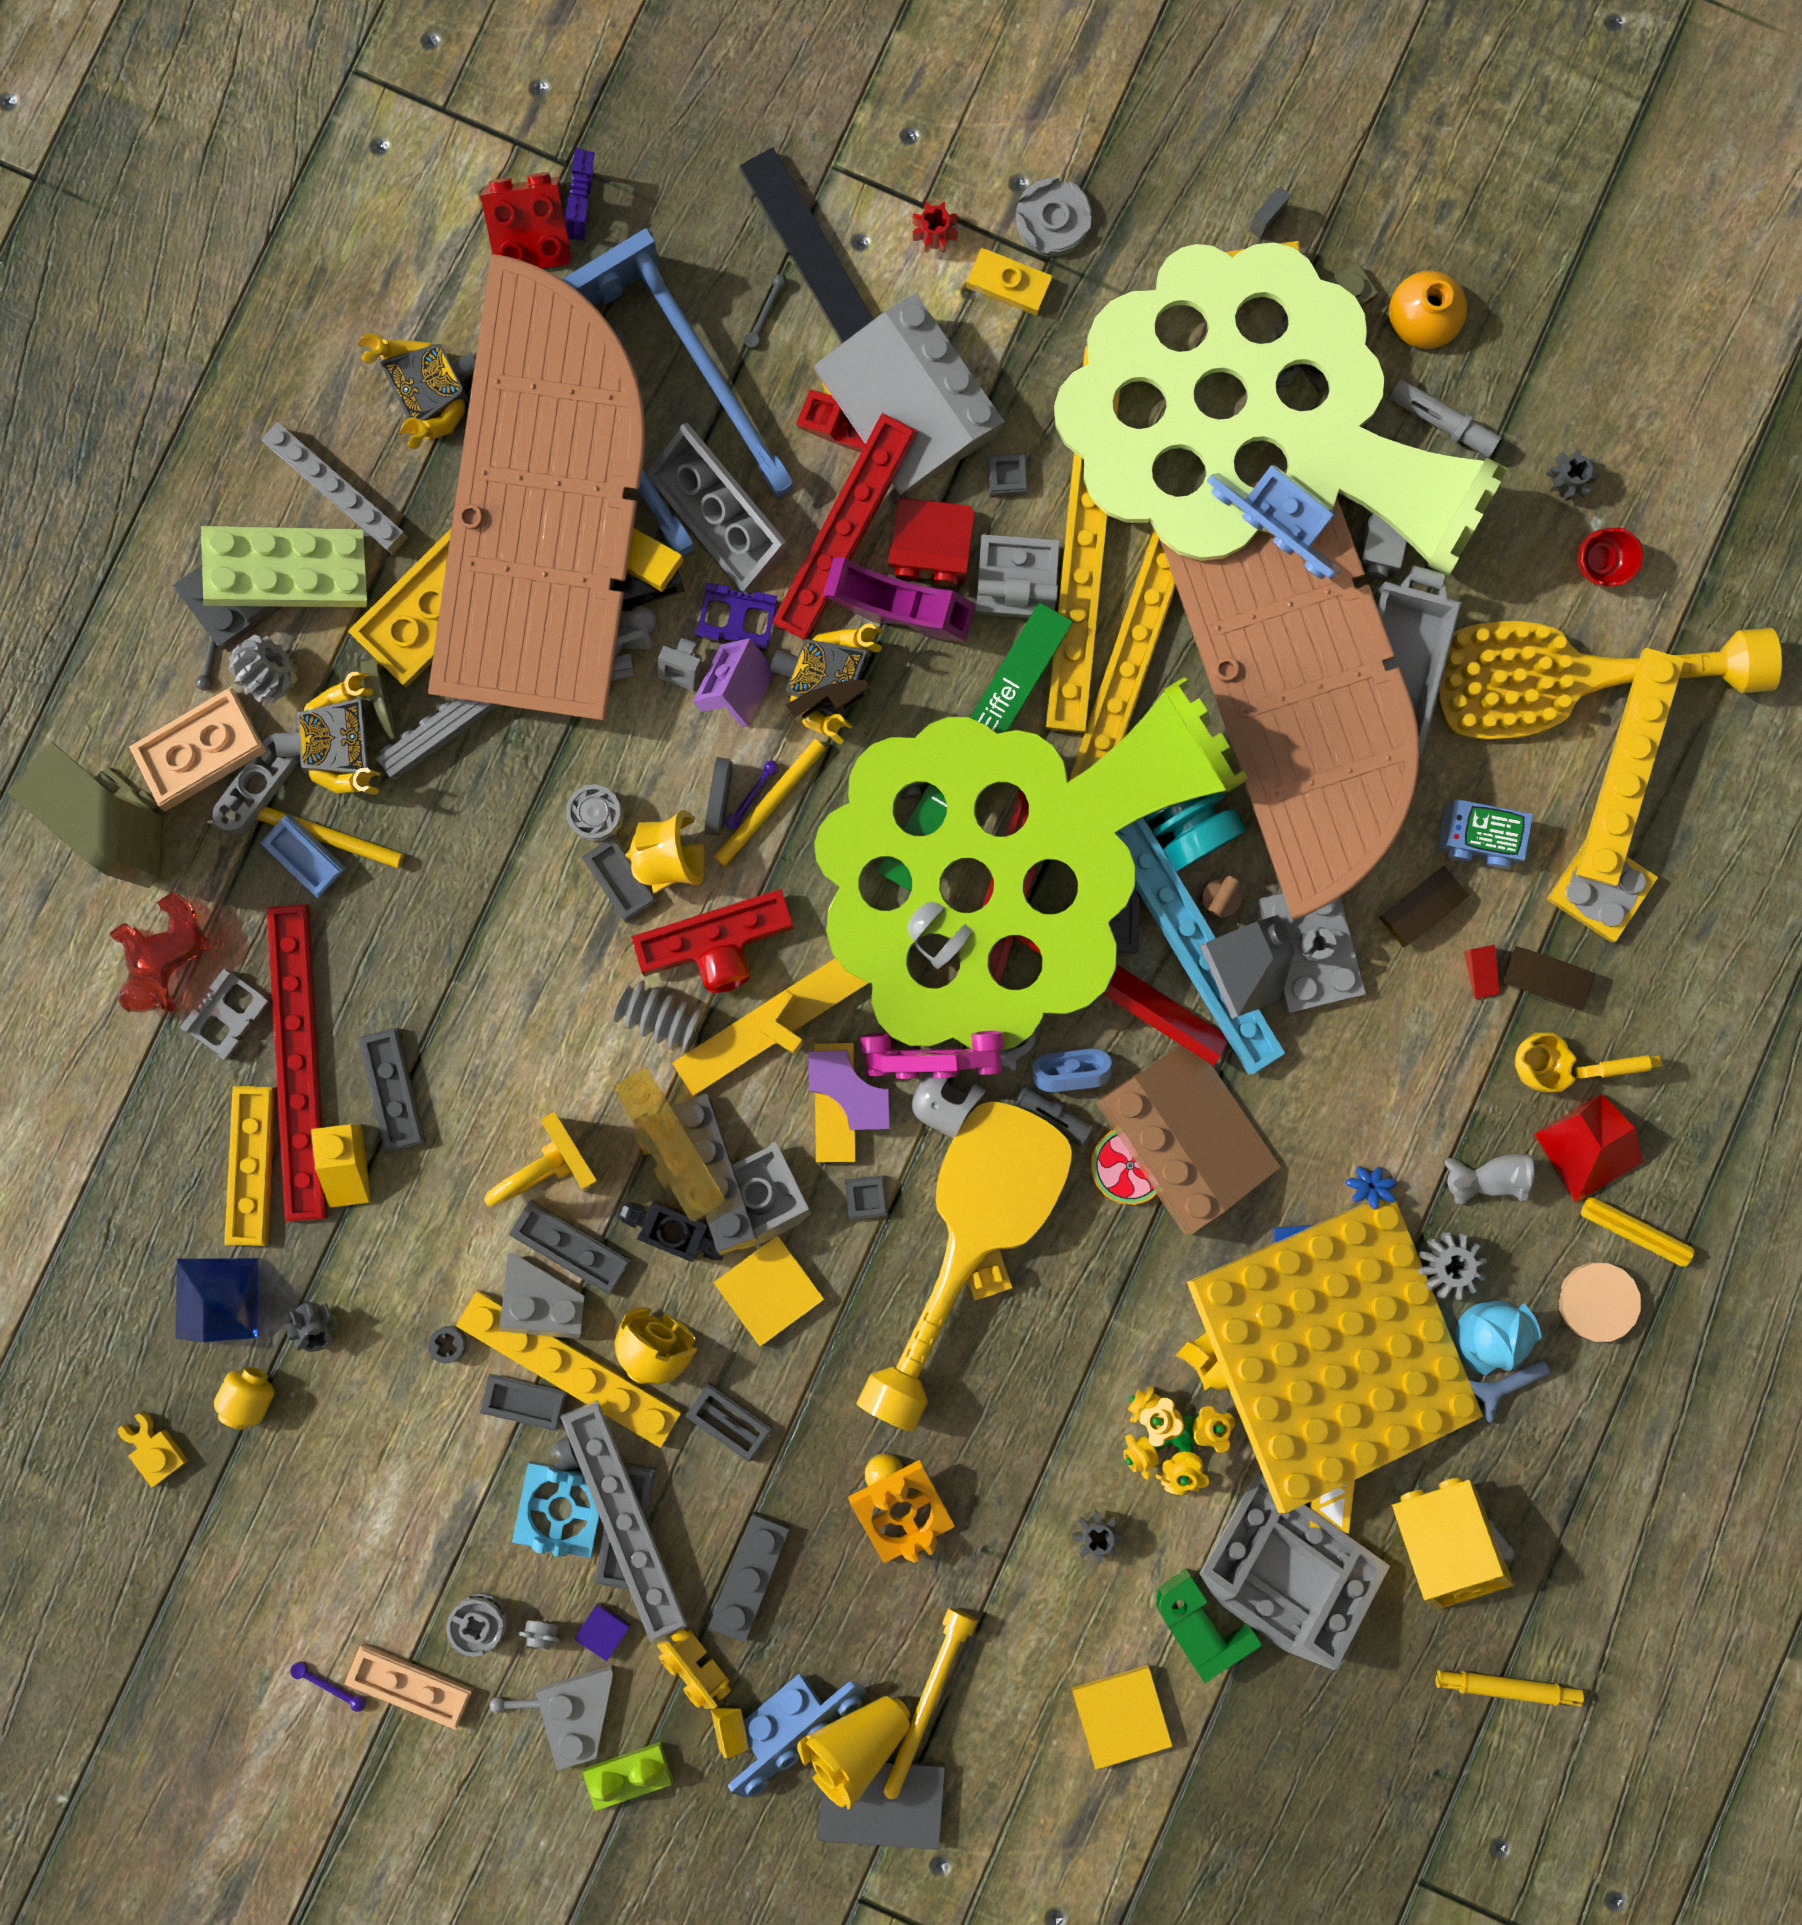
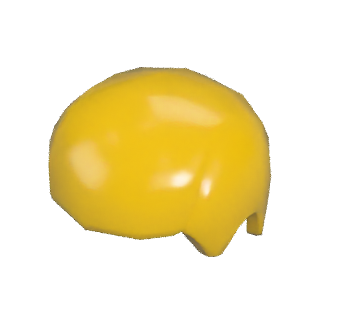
M1533 1033L1518 1047L1515 1056V1067L1521 1082L1538 1092H1563L1575 1082V1077L1572 1076L1571 1070L1577 1059L1568 1049L1565 1040L1555 1033Z

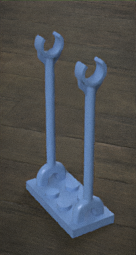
M647 228L563 278V281L580 292L594 306L602 301L604 304H608L622 295V289L641 279L647 290L657 300L758 461V468L774 496L779 498L793 489L791 485L793 481L776 455H771L667 289L657 269L660 265L655 241ZM642 468L638 491L660 524L659 528L671 549L683 557L694 550L693 542L678 518L672 516Z

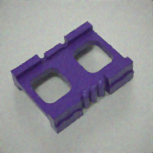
M575 148L573 177L570 190L572 196H568L565 221L568 238L584 241L587 220V198L591 191L595 152Z
M706 582L702 611L695 635L697 638L720 642L721 639L727 642H735L750 638L759 650L768 651L772 621L778 602L777 596L754 592L753 596L749 592L744 595L743 591L737 593L736 590H732L730 592L729 586ZM716 601L730 605L729 619L725 627L708 625L705 622L710 602ZM749 609L766 611L769 614L764 634L758 635L744 631L745 616Z

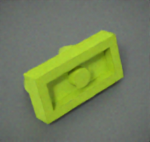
M661 1742L585 1767L582 1772L594 1811L670 1786L673 1782Z

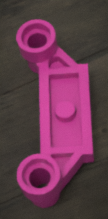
M1000 1030L971 1033L972 1049L892 1050V1039L888 1033H872L860 1036L861 1052L865 1053L867 1076L888 1075L890 1072H896V1078L908 1079L919 1077L920 1072H933L934 1078H950L958 1076L957 1071L971 1068H978V1074H996L1002 1072L1001 1049L1004 1048V1034Z

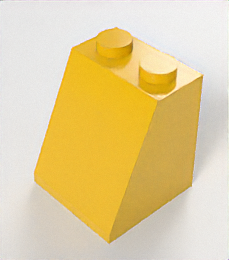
M1461 1477L1448 1479L1439 1484V1490L1424 1494L1423 1490L1408 1492L1400 1497L1402 1502L1392 1505L1424 1601L1435 1609L1439 1610L1514 1586L1476 1487L1470 1480L1463 1482Z

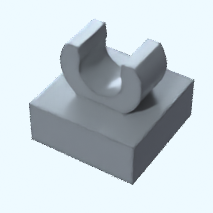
M681 638L676 650L663 646L658 657L657 678L694 691L699 680L701 660L695 657L696 653H693L696 643Z

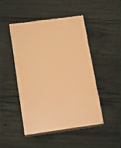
M232 687L129 746L158 807L164 812L267 752L238 694Z

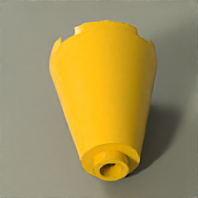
M883 1696L806 1735L797 1745L800 1758L804 1766L810 1761L812 1762L816 1771L812 1778L826 1796L837 1806L843 1808L847 1804V1809H851L861 1798L910 1729L908 1719L911 1715L906 1705L900 1699H891L888 1696Z

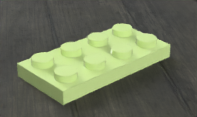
M201 526L203 606L366 607L367 605L363 529Z

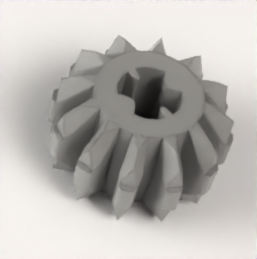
M254 634L250 638L245 639L242 644L240 643L228 658L230 661L228 671L236 677L234 683L244 688L245 695L253 694L258 702L266 700L273 703L281 699L294 687L295 682L298 680L296 676L298 667L290 661L292 655L285 653L282 650L281 644H274L268 636L261 638Z
M1443 1232L1441 1244L1433 1238L1427 1241L1432 1253L1419 1252L1418 1256L1421 1259L1428 1260V1265L1418 1268V1273L1430 1275L1425 1284L1429 1290L1437 1287V1297L1445 1299L1451 1293L1453 1299L1462 1300L1463 1288L1471 1294L1477 1292V1288L1472 1282L1473 1279L1480 1281L1486 1279L1485 1274L1477 1272V1267L1486 1265L1487 1259L1484 1257H1474L1479 1252L1481 1246L1475 1242L1467 1245L1468 1236L1459 1233L1454 1239L1451 1233ZM1452 1259L1459 1262V1267H1455L1453 1273L1445 1270V1265H1449Z

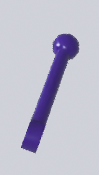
M769 760L764 764L763 774L735 814H731L726 818L725 824L730 830H737L739 828L741 817L769 777L778 772L779 766L776 761Z
M299 1661L292 1665L290 1674L294 1679L305 1678L349 1703L351 1709L355 1712H360L365 1708L366 1701L362 1696L354 1697L308 1671L306 1663Z

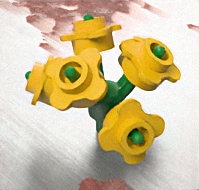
M1148 1386L1145 1392L1138 1389L1135 1395L1129 1398L1130 1404L1127 1410L1133 1413L1129 1421L1136 1423L1138 1420L1141 1424L1146 1425L1150 1435L1149 1440L1145 1436L1134 1439L1131 1434L1125 1436L1128 1449L1123 1451L1126 1464L1133 1472L1140 1470L1142 1476L1148 1480L1151 1478L1149 1470L1159 1464L1156 1452L1173 1443L1174 1446L1180 1448L1179 1453L1175 1454L1171 1460H1166L1163 1463V1472L1156 1473V1478L1160 1479L1161 1484L1165 1486L1164 1490L1173 1495H1188L1189 1490L1199 1491L1200 1488H1205L1209 1484V1477L1203 1474L1202 1459L1193 1453L1194 1444L1212 1446L1218 1453L1228 1451L1230 1448L1228 1440L1230 1431L1235 1427L1234 1417L1230 1413L1220 1414L1215 1412L1212 1406L1202 1407L1199 1413L1193 1417H1182L1179 1411L1174 1408L1175 1404L1171 1399L1162 1398L1153 1393L1154 1387Z

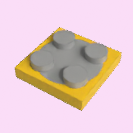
M1584 841L1546 900L1609 942L1614 943L1658 877L1627 856L1618 885L1615 887L1577 877L1575 874L1585 844Z

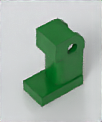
M1184 1569L1158 1589L1156 1606L1164 1622L1203 1682L1207 1683L1261 1647L1262 1644L1247 1623L1223 1638L1203 1607L1208 1602L1188 1571ZM1176 1601H1183L1180 1607H1172Z

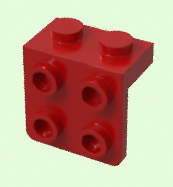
M549 172L528 175V182L512 184L511 178L489 181V187L483 189L480 197L492 254L518 259L539 268L568 264L572 255L561 202L563 191L560 177L551 178Z
M901 498L897 503L892 547L890 548L888 559V575H895V578L904 581H917L918 578L934 580V583L944 586H956L957 583L965 584L974 518L972 507Z

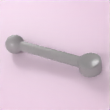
M501 1697L493 1698L489 1704L490 1710L493 1713H501L504 1709L540 1708L538 1700L504 1701Z

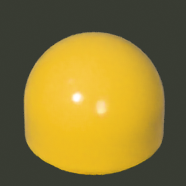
M881 1453L875 1455L869 1460L865 1468L867 1485L870 1486L903 1469V1464L892 1454Z

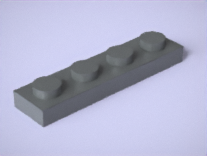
M705 1093L671 1106L670 1109L717 1252L720 1255H724L758 1242L711 1098Z

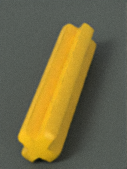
M1588 1197L1580 1212L1582 1217L1679 1266L1687 1267L1694 1256L1695 1250L1687 1244L1596 1198Z

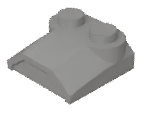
M776 1141L771 1143V1146L733 1164L758 1242L739 1248L740 1250L767 1242L798 1226L811 1214L807 1201Z

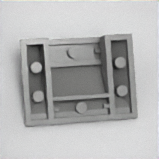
M1258 1472L1252 1479L1199 1574L1220 1605L1281 1649L1336 1670L1390 1565L1306 1505H1302L1286 1514L1278 1513L1265 1478ZM1309 1521H1312L1323 1530L1316 1527L1310 1528Z

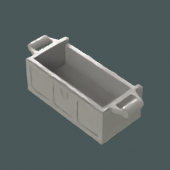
M1413 566L1410 575L1400 586L1384 582L1373 594L1396 656L1392 660L1383 662L1386 671L1400 667L1414 707L1418 725L1420 755H1422L1462 602L1447 599L1444 584L1445 574ZM1410 581L1440 589L1439 594L1435 595L1409 588Z

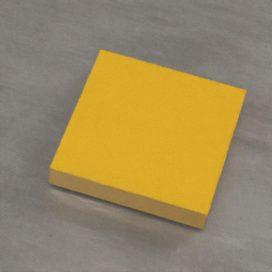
M779 1235L772 1238L713 1282L760 1347L825 1299Z
M1148 1665L1071 1688L1095 1770L1173 1747Z

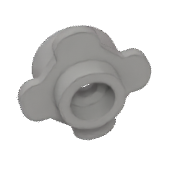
M527 1621L525 1632H519L521 1638L527 1639L526 1646L531 1648L550 1650L551 1643L560 1644L561 1639L556 1638L559 1626L554 1624Z

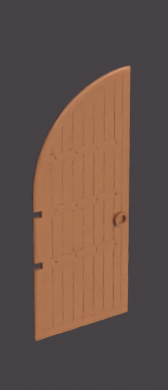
M491 254L428 694L605 721L624 592L611 590L612 579L626 581L637 501L624 499L625 488L639 490L645 449V419L642 396L633 366L619 337L603 315L588 299L568 283L544 269L518 259Z
M1255 482V483L1250 484V485H1248V486L1254 488V487L1257 485L1258 482ZM1337 497L1333 507L1336 515L1312 545L1342 569L1340 574L1333 579H1329L1327 576L1324 579H1320L1305 568L1304 564L1307 561L1295 551L1292 555L1286 553L1273 542L1276 537L1275 535L1258 531L1245 548L1224 559L1206 561L1178 555L1160 540L1240 772L1244 770L1248 777V780L1244 783L1292 920L1306 916L1334 902L1355 887L1376 867L1394 843L1406 820L1413 801L1419 772V734L1414 707L1400 667L1388 671L1384 668L1383 662L1392 660L1396 656L1369 585H1365L1355 589L1352 581L1364 577L1365 572Z

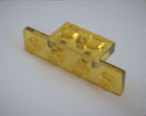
M643 1067L615 1084L613 1089L638 1131L634 1135L638 1145L645 1155L652 1154L658 1165L653 1168L656 1176L665 1189L671 1187L688 1218L692 1222H696L725 1204V1197L650 1070Z

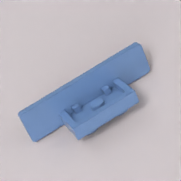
M1271 465L1249 495L1220 473L1211 474L1207 479V482L1214 487L1211 493L1218 500L1228 506H1231L1232 503L1236 504L1245 512L1242 517L1246 522L1258 530H1262L1265 527L1276 537L1273 542L1286 553L1292 555L1295 551L1307 561L1304 564L1305 568L1320 579H1324L1325 576L1333 579L1340 574L1342 569L1312 546L1336 513L1277 466Z
M800 1674L795 1676L744 1720L748 1745L757 1757V1760L728 1784L730 1791L744 1798L753 1797L761 1793L768 1786V1779L779 1770L788 1769L797 1762L800 1757L797 1745L802 1738L860 1708L861 1700L868 1695L865 1687L851 1680L822 1704L807 1679Z

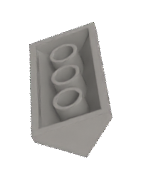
M688 423L682 424L646 474L652 484L738 588L745 592L789 557L787 542Z

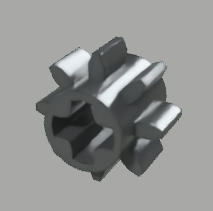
M1577 449L1570 458L1565 453H1560L1555 458L1558 466H1553L1546 472L1547 476L1553 477V486L1550 488V491L1554 492L1557 490L1559 493L1564 494L1565 501H1568L1576 491L1579 496L1585 497L1590 492V487L1587 484H1592L1599 479V475L1593 473L1592 465L1596 461L1595 458L1588 459L1582 456L1581 449ZM1574 471L1577 476L1574 478L1569 477L1568 474Z
M308 1302L300 1305L295 1311L290 1313L293 1323L285 1325L289 1340H294L296 1350L299 1351L303 1348L309 1352H316L324 1349L334 1341L331 1331L339 1329L335 1314L330 1313L328 1304L325 1303L320 1306L317 1303Z
M1094 1510L1093 1518L1087 1521L1083 1517H1079L1078 1520L1082 1526L1081 1532L1073 1533L1072 1538L1074 1541L1084 1542V1545L1079 1549L1080 1556L1084 1557L1090 1552L1094 1555L1097 1564L1101 1563L1102 1555L1107 1553L1116 1557L1117 1553L1113 1547L1114 1541L1123 1540V1535L1120 1532L1111 1531L1117 1522L1115 1517L1111 1516L1104 1521L1101 1519L1098 1510ZM1092 1530L1098 1533L1103 1531L1106 1540L1103 1543L1097 1540L1092 1542L1089 1533Z

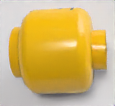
M245 1367L244 1370L231 1371L226 1375L213 1404L216 1412L219 1414L218 1419L223 1424L233 1429L245 1430L248 1426H255L262 1422L275 1394L272 1384L266 1380L267 1374L255 1367Z

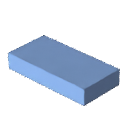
M291 814L285 815L260 843L316 898L323 896L347 869Z

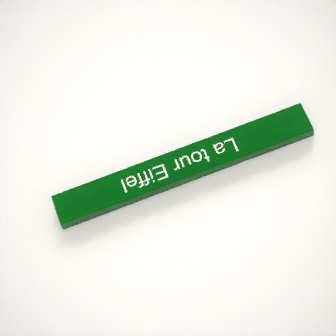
M1038 602L969 718L987 725L995 733L1008 732L1072 626L1073 621ZM929 784L903 827L906 833L913 836H926L934 833L943 824L947 815V803L943 793L936 786ZM885 857L877 872L911 892L912 877L909 869L902 861L894 857Z

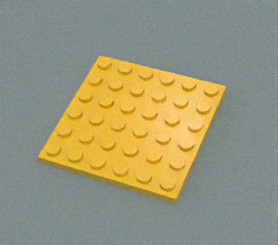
M1380 1199L1379 1207L1376 1210L1371 1208L1369 1202H1366L1187 1281L1278 1513L1286 1514L1483 1417L1434 1293L1425 1284L1428 1280L1427 1276L1418 1273V1268L1422 1267V1264L1396 1200L1394 1203H1390Z

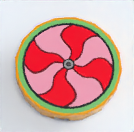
M1115 1130L1108 1131L1097 1141L1091 1154L1090 1173L1094 1185L1105 1197L1119 1204L1136 1205L1152 1199L1157 1194Z

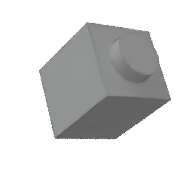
M1372 514L1365 523L1358 556L1365 576L1384 580L1387 579V576L1393 577L1401 568L1407 541L1375 514Z

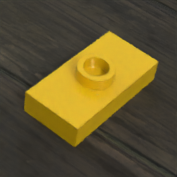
M981 247L967 280L966 288L1037 316L1051 284L1052 275Z

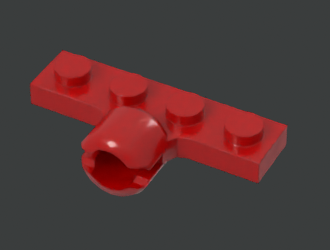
M779 889L632 936L631 939L641 973L644 977L689 962H695L699 967L702 981L707 991L723 993L741 987L750 978L743 953L744 947L747 944L792 930L794 927L783 892Z

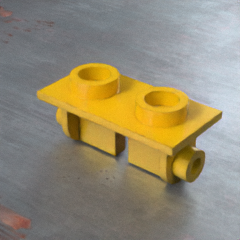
M685 1628L673 1632L670 1635L674 1641L670 1644L669 1641H664L657 1644V1647L662 1652L659 1656L661 1663L672 1675L678 1673L687 1685L683 1690L696 1707L703 1706L705 1709H715L718 1705L712 1698L716 1696L718 1700H721L730 1693L731 1689L727 1685L729 1679L713 1659L708 1660L701 1668L696 1662L707 1651L690 1629L686 1631Z

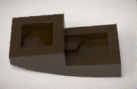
M866 680L837 682L812 690L785 706L788 714L797 725L828 703L836 714H841L869 695L870 686Z
M1442 866L1414 890L1402 897L1379 918L1404 948L1446 916L1469 895L1447 868Z
M1515 946L1503 984L1507 987L1543 997L1546 1001L1583 1012L1595 973Z

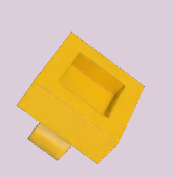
M999 1249L989 1253L968 1279L975 1301L1012 1288Z

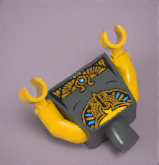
M364 334L357 345L368 346L373 351H365L361 358L367 364L374 363L379 356L384 359L380 364L407 416L399 434H414L411 436L408 446L412 449H417L420 447L423 439L431 440L453 433L466 412L465 407L470 402L462 383L473 379L475 359L470 352L450 362L441 344L433 345L430 342L409 340H382L377 334Z
M869 623L863 625L860 629H841L818 634L813 640H804L798 656L777 649L770 666V671L790 678L786 687V694L790 698V702L812 690L829 684L860 680L868 659L867 651L862 648L865 647L873 652H880L882 646L872 642V639L876 634H884L885 631ZM829 703L802 721L805 727L828 735L838 744L844 742L837 735L838 730L844 726L849 729L852 728V725L845 719L849 708L841 714H836Z

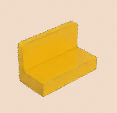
M787 990L759 1030L796 1056L804 1045V1041L780 1025V1022L797 999L793 993Z

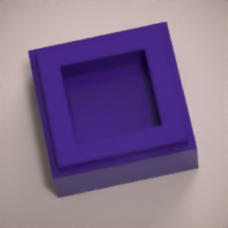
M597 1602L574 1640L605 1661H608L631 1624Z

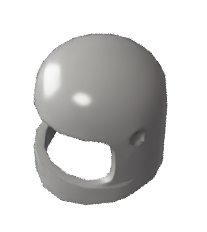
M945 899V901L947 902V904H948L952 909H955V910L959 911L956 907H954L950 902H948V901ZM928 902L920 906L913 913L908 923V932L915 941L913 946L932 962L931 964L935 968L939 969L962 948L973 930L964 924L951 939L941 934H929L918 940L927 926L945 909L939 903Z
M930 1072L921 1080L915 1091L912 1110L918 1120L954 1138L969 1111L984 1096L986 1089L974 1084L970 1092L964 1093L952 1087L948 1082L949 1078H934L933 1072Z

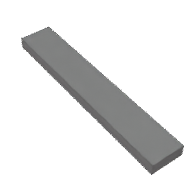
M599 1400L561 1415L560 1418L649 1641L652 1642L687 1627V1620Z

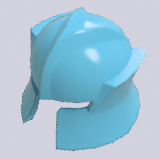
M1494 1300L1475 1304L1464 1312L1455 1330L1454 1343L1459 1356L1465 1364L1476 1372L1487 1376L1496 1368H1502L1506 1371H1511L1513 1368L1516 1370L1529 1356L1533 1346L1542 1338L1536 1317L1525 1303L1517 1308L1508 1302Z

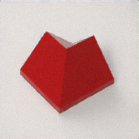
M1603 1094L1595 1096L1533 1134L1574 1202H1578L1644 1162L1636 1128Z

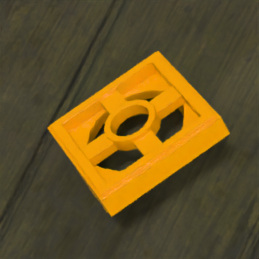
M920 1460L848 1497L851 1507L883 1563L902 1554L906 1560L916 1563L919 1561V1551L925 1550L929 1555H932L938 1543L936 1536L955 1527L951 1516ZM908 1488H914L921 1492L910 1496L908 1495ZM906 1501L912 1505L910 1512L903 1517H894L890 1514V1509L896 1502L902 1503ZM930 1503V1517L925 1525L918 1528L914 1521L917 1509ZM875 1506L884 1510L872 1517ZM893 1523L895 1525H902L907 1534L902 1537H890L882 1534L878 1529Z

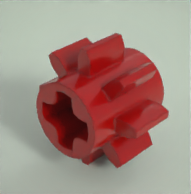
M925 202L922 215L913 214L912 223L918 227L913 231L912 239L913 241L922 240L925 244L926 253L931 248H939L944 253L948 239L957 241L958 231L953 226L957 224L958 215L957 213L948 214L945 209L946 202H942L940 206H931L928 202ZM935 224L941 225V226H937V228L935 229V231L930 230V229H932V228L934 227Z

